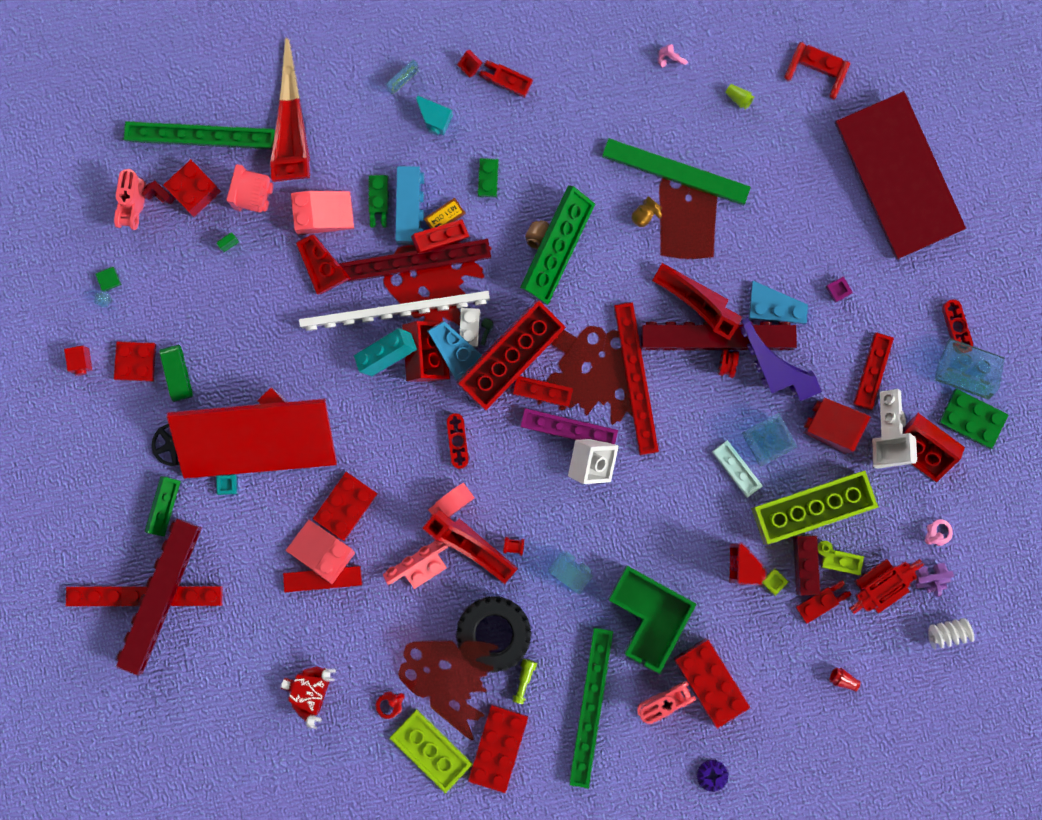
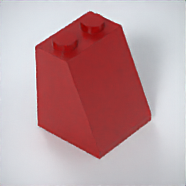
M824 397L820 401L817 400L812 408L814 413L811 418L808 417L804 424V428H806L804 434L843 454L854 452L871 416Z

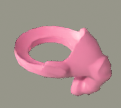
M672 44L662 47L659 51L658 63L660 67H665L666 65L665 56L683 65L688 63L679 54L674 53Z
M938 519L927 526L928 532L925 537V543L943 546L949 542L953 535L951 525L943 519ZM939 524L947 527L948 535L946 538H944L942 533L936 532Z

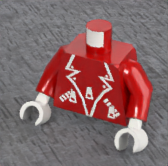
M315 666L304 669L302 673H298L295 681L284 678L281 689L291 692L288 701L291 702L292 708L306 722L309 728L317 729L314 725L315 720L321 722V718L314 715H318L329 682L335 680L330 677L331 672H336L335 669Z

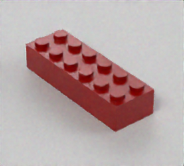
M539 300L534 301L456 383L482 409L487 410L566 327Z

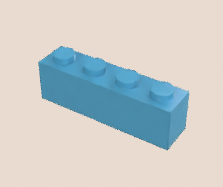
M397 166V245H414L411 236L414 233L424 231L423 228H420V221H424V210H421V202H424V191H421V184H424L425 178L424 173H421L420 166Z

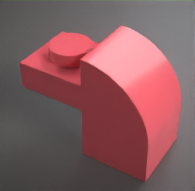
M462 483L439 499L428 511L433 516L435 512L441 510L450 518L475 497L466 485Z

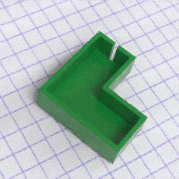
M625 566L608 600L642 619L623 653L639 663L642 662L643 665L660 674L697 604L633 568Z

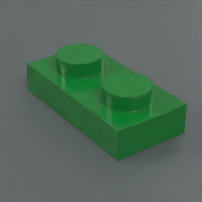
M480 158L478 197L497 198L498 159Z

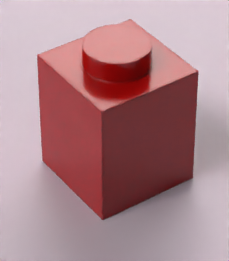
M77 346L64 349L68 372L75 374V376L86 375V371H92L88 347Z

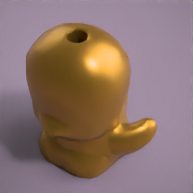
M648 196L643 201V205H640L632 213L633 223L638 227H646L654 215L658 218L662 217V207Z

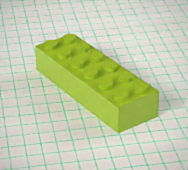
M860 471L752 507L751 510L763 544L768 545L878 508L866 471Z

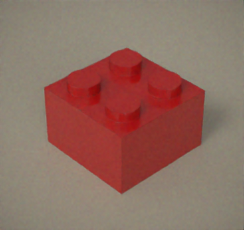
M191 159L163 184L193 217L221 193V190Z

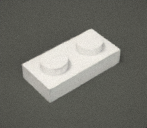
M461 308L459 335L473 347H478L480 309Z

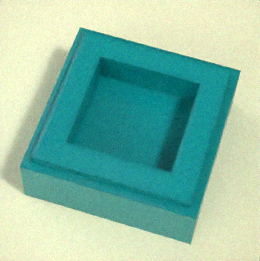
M237 475L216 476L217 495L237 494Z

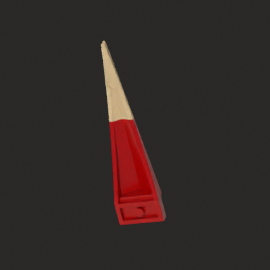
M287 37L285 39L278 116L270 160L271 180L273 182L310 178V157L290 41Z

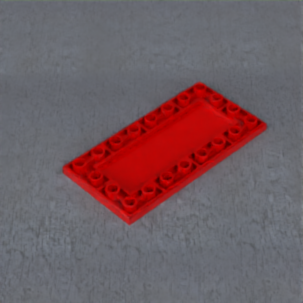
M326 399L168 412L167 414L183 479L337 465Z

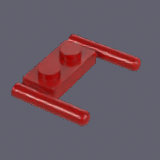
M799 42L784 79L786 81L792 79L799 62L801 65L833 78L836 77L829 95L830 99H836L851 63L818 48Z

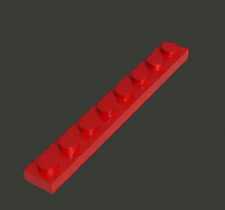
M178 586L171 606H222L223 586ZM66 587V606H139L140 598L143 594H146L148 587Z

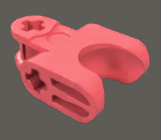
M125 169L119 174L116 190L118 204L117 210H115L114 224L116 228L130 226L131 230H136L139 224V213L144 207L145 197L142 195L146 183L141 178H138V175L131 169Z
M687 681L681 682L671 689L658 693L639 703L637 713L642 721L652 724L672 714L676 709L695 701V695L691 696L687 688L689 683ZM667 700V706L664 707L663 701Z

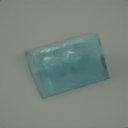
M950 338L938 363L935 381L989 400L1000 388L1005 358Z

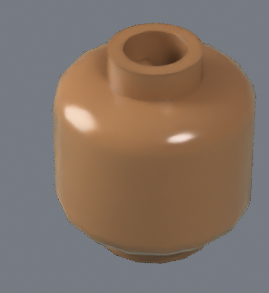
M543 220L531 223L525 234L527 244L534 249L539 248L549 223Z

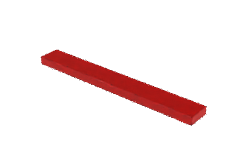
M633 302L614 305L639 455L657 453L659 449Z

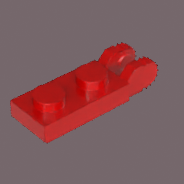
M489 60L485 61L484 66L495 71V73L492 75L481 70L479 73L480 77L523 98L526 97L533 79L501 64L498 65Z
M843 580L831 587H826L820 591V595H813L796 606L805 624L839 605V602L852 595L850 591H845L838 597H835L833 594L834 591L845 585Z

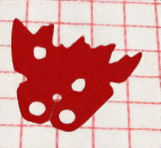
M415 245L401 246L396 249L394 254L416 251ZM474 261L463 263L458 270L452 269L450 265L416 271L417 276L415 278L411 277V272L402 273L399 275L403 281L399 286L392 285L391 277L393 275L385 276L383 282L394 298L400 304L464 295V291L459 287L464 283L461 279L464 275L484 278L485 276L482 273L483 268ZM425 286L429 290V297L421 296L418 293L419 288ZM450 306L449 310L438 311L437 308L430 309V313L419 314V311L411 312L414 318L425 316L424 321L440 323L443 321L442 318H445L460 326L461 313L456 306Z

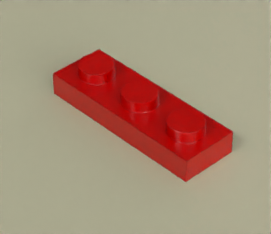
M461 219L414 233L411 238L419 254L465 240L469 237V234Z
M519 376L516 379L513 395L569 408L573 388Z

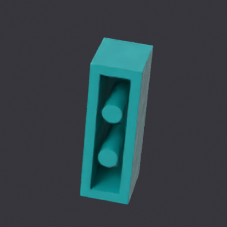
M398 328L355 354L354 358L360 373L374 376L416 351L417 347L412 333Z

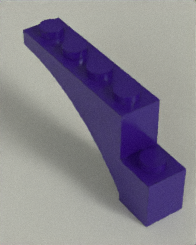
M749 318L741 320L743 325L740 327L741 333L744 338L748 337L750 343L747 344L751 355L755 354L757 360L754 361L758 372L762 371L764 377L761 378L765 389L769 388L771 393H774L789 386L793 397L797 396L800 401L822 392L812 370H802L779 358L759 338Z

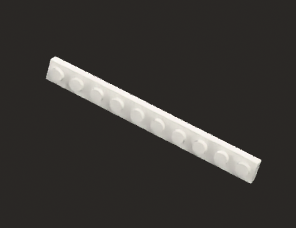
M489 291L304 318L299 319L301 328H306V331L317 330V326L333 328L336 327L337 323L352 325L357 320H362L363 323L374 321L373 318L381 317V320L393 318L392 315L400 314V317L411 316V312L419 311V314L430 313V309L436 308L438 311L449 310L450 306L465 308L468 307L469 303H475L476 306L487 304L486 301L490 300Z

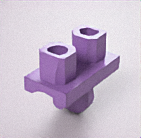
M945 563L934 565V575H929L927 567H921L916 570L917 580L914 583L915 588L926 587L927 593L934 592L936 597L942 596V590L947 589L946 583L951 582V578L954 577L953 571H948Z

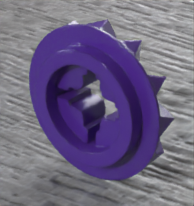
M707 760L699 766L697 780L699 785L706 791H719L728 783V771L720 761ZM711 768L715 774L720 775L715 778V784H713L710 778H707L708 775H711Z

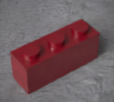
M793 536L796 595H820L817 536Z

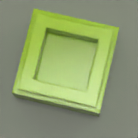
M776 568L766 576L765 581H762V584L774 596L789 583Z

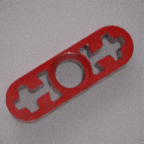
M955 299L949 300L942 306L943 316L954 350L959 354H965L973 348L971 334L961 303ZM950 304L952 307H956V310L953 312L948 310ZM959 315V318L950 319L953 316ZM954 322L962 324L960 332H956L953 329ZM963 333L965 335L963 337L956 338V336H959ZM960 343H967L965 350L959 346Z
M453 413L447 418L451 462L455 468L463 469L469 463L465 424L460 414ZM454 417L461 420V423L458 424V430L462 429L463 433L455 432L451 434V430L455 431L454 425L450 424ZM455 436L463 438V444L459 447L454 446L452 443ZM465 448V452L461 451V456L465 458V461L460 466L458 462H455L458 454L457 452L453 453V449L461 450Z

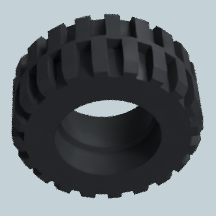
M499 596L479 599L463 612L458 621L456 632L457 646L463 658L471 666L479 668L480 671H490L491 673L506 671L516 666L529 649L531 628L528 618L522 608L512 600ZM492 615L500 616L507 620L512 629L510 644L504 650L496 653L482 649L477 643L475 636L478 623L483 618Z

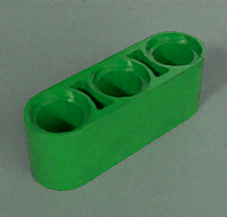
M178 344L160 349V357L171 400L176 402L193 397L181 346Z

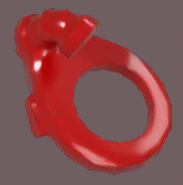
M385 692L376 701L377 713L384 719L394 718L402 711L401 704L405 695L403 693L393 694L392 692ZM383 700H388L389 705L393 707L391 714H384L381 711L380 704Z

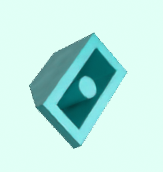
M417 95V105L428 131L434 135L441 134L444 136L453 117L452 110Z

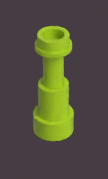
M523 658L520 665L522 669L518 679L520 683L516 695L512 696V701L519 704H524L526 700L524 698L527 683H530L532 673L536 670L537 662Z

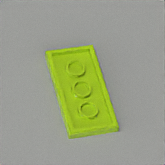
M418 709L389 738L444 793L473 765Z

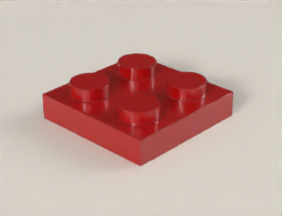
M116 342L114 380L154 382L156 344Z

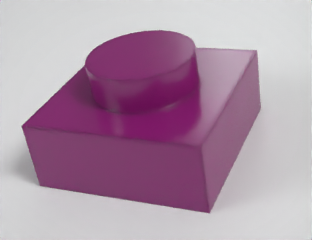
M844 276L826 286L835 303L853 293Z

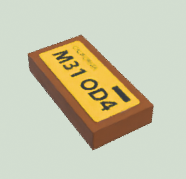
M453 198L425 217L424 221L431 229L457 221L466 213L456 198Z

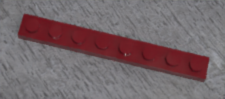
M488 239L442 246L419 254L416 250L339 263V265L351 278L344 282L347 283L491 259Z

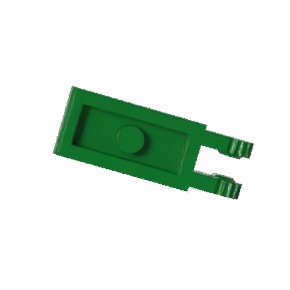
M369 175L370 228H375V214H382L381 225L382 227H387L388 175Z

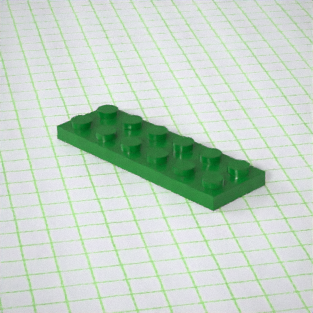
M567 186L520 286L525 292L547 305L595 206L593 201L574 186Z

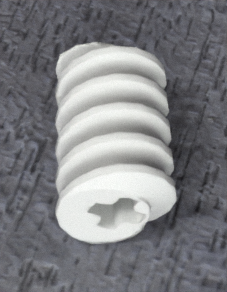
M961 618L959 621H946L944 624L938 623L937 626L932 624L928 629L929 642L935 650L937 643L940 648H944V642H946L948 647L952 645L951 640L954 641L955 645H959V639H961L962 643H967V637L971 642L974 641L972 627L965 618Z

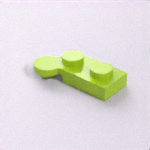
M829 541L818 543V553L823 556L822 568L861 576L864 556L833 550V546Z

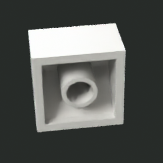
M592 439L575 440L568 477L582 484L611 482L619 446Z

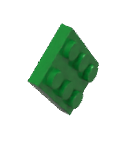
M955 389L939 420V424L988 449H993L1009 414L959 389Z

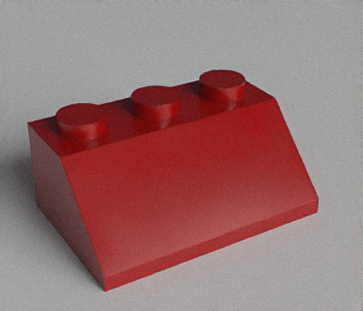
M414 321L402 325L403 330L412 333L417 347L416 351L405 357L406 381L427 382L450 379L449 368L427 330L439 324V322Z
M917 413L903 428V434L910 433L916 438L917 461L912 465L936 483L961 460L965 447L921 414Z
M730 544L729 582L762 585V581H765L766 570L763 568V564L744 544Z

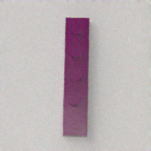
M526 408L524 409L520 426L521 428L572 440L592 439L615 444L618 434L616 429Z

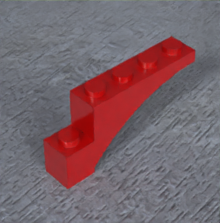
M662 263L652 281L683 300L712 327L714 332L730 340L738 328L742 316L726 308L728 299Z
M438 510L423 526V529L436 541H441L463 553L504 584L518 569L460 518L454 522L441 510Z

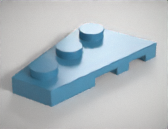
M752 281L749 319L791 322L794 324L807 323L808 304Z
M445 321L427 330L456 381L482 356Z

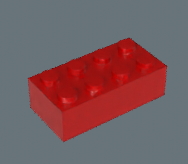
M709 639L701 640L673 658L717 729L751 708Z

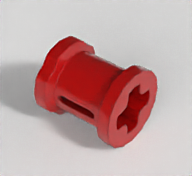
M505 537L503 553H517L523 556L525 539L514 540Z

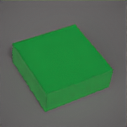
M229 233L219 240L217 245L225 253L240 241L233 233Z
M114 267L96 273L103 292L121 286Z

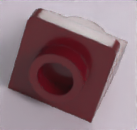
M155 180L148 183L142 192V195L148 200L154 195L162 203L166 201L170 205L176 200Z

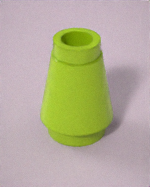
M730 84L726 89L725 93L740 108L747 109L754 100V96L751 95L752 92L736 85Z

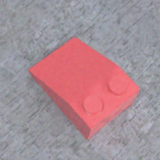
M304 191L291 193L294 230L298 235L354 229L350 191Z
M311 520L306 522L285 550L331 584H333L355 554L353 549Z

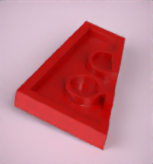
M309 235L296 242L318 295L351 279L315 235Z

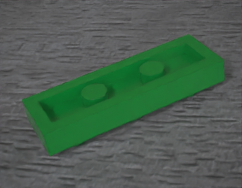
M160 476L144 532L165 537L181 481Z

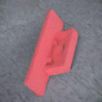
M436 540L429 545L423 546L412 556L404 558L398 565L387 569L383 574L387 585L392 584L404 575L414 589L447 569L439 553L450 546Z

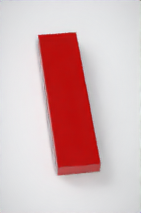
M877 332L874 333L853 405L870 411L873 410L894 340L893 337Z
M361 566L345 567L333 584L326 581L313 570L283 573L284 593L361 586Z

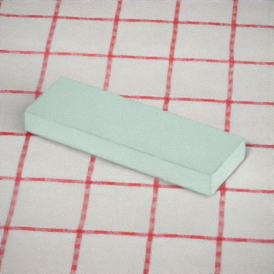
M728 440L712 451L713 455L746 498L762 487V484Z

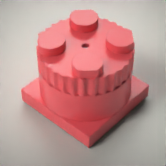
M236 164L226 200L236 211L241 212L242 209L259 213L262 211L266 212L269 206L267 199L268 195L273 191V183L270 182L268 175L247 171L244 166Z

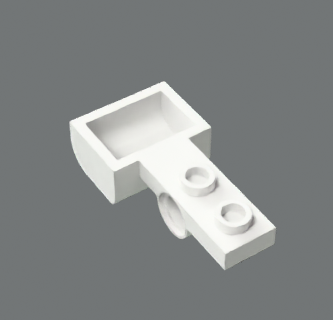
M899 389L880 392L881 437L872 439L873 466L878 469L914 464L917 461L916 438L910 433L903 434L906 418L902 411L901 391Z

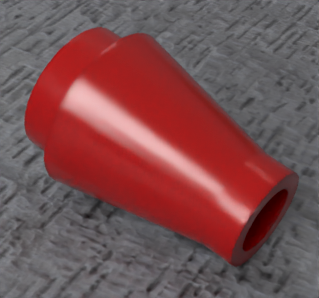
M834 668L830 674V682L834 686L857 691L860 688L861 681L854 678L843 668Z

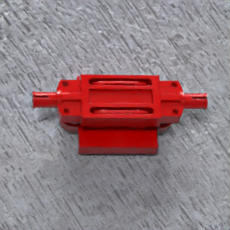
M885 559L854 581L861 591L856 594L858 602L849 607L851 613L854 615L863 608L868 612L874 609L879 614L910 592L908 587L911 585L909 583L917 578L915 571L924 566L921 563L922 561L918 559L911 565L902 562L898 566H892L888 559Z

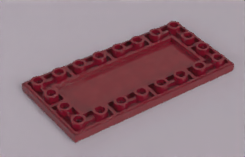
M905 91L834 122L896 260L966 229Z

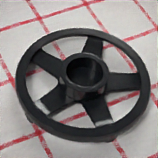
M169 424L158 428L154 434L152 451L161 463L168 466H178L180 464L173 438L164 430L169 428ZM160 434L165 440V444L156 449V440ZM169 451L172 463L163 460L158 454Z

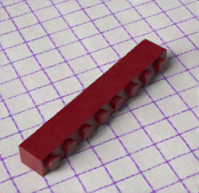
M646 322V325L641 327V350H749L747 344L750 342L748 337L744 338L741 333L740 327L743 326L742 323L738 326L730 340L714 332L707 322H703V325H695V322H684V325H676V322H665V325H657V322ZM760 322V325H753L759 338L770 350H794L797 348L796 325H791V322H779V325H772V322Z
M177 518L171 523L169 527V532L171 533L168 540L166 539L161 547L162 555L160 558H157L154 564L155 572L147 581L146 587L148 589L146 594H143L140 598L139 611L134 614L131 620L132 628L124 637L123 642L125 645L123 650H120L117 654V668L137 676L143 674L203 527Z

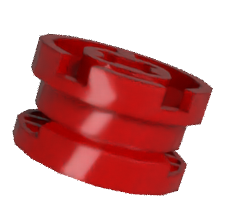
M723 349L718 366V375L723 376L725 374L730 378L735 376L739 352L733 351L732 353L727 349Z

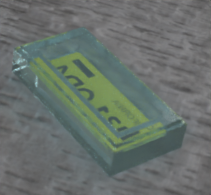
M414 59L386 83L387 90L391 94L396 93L419 72L418 63Z

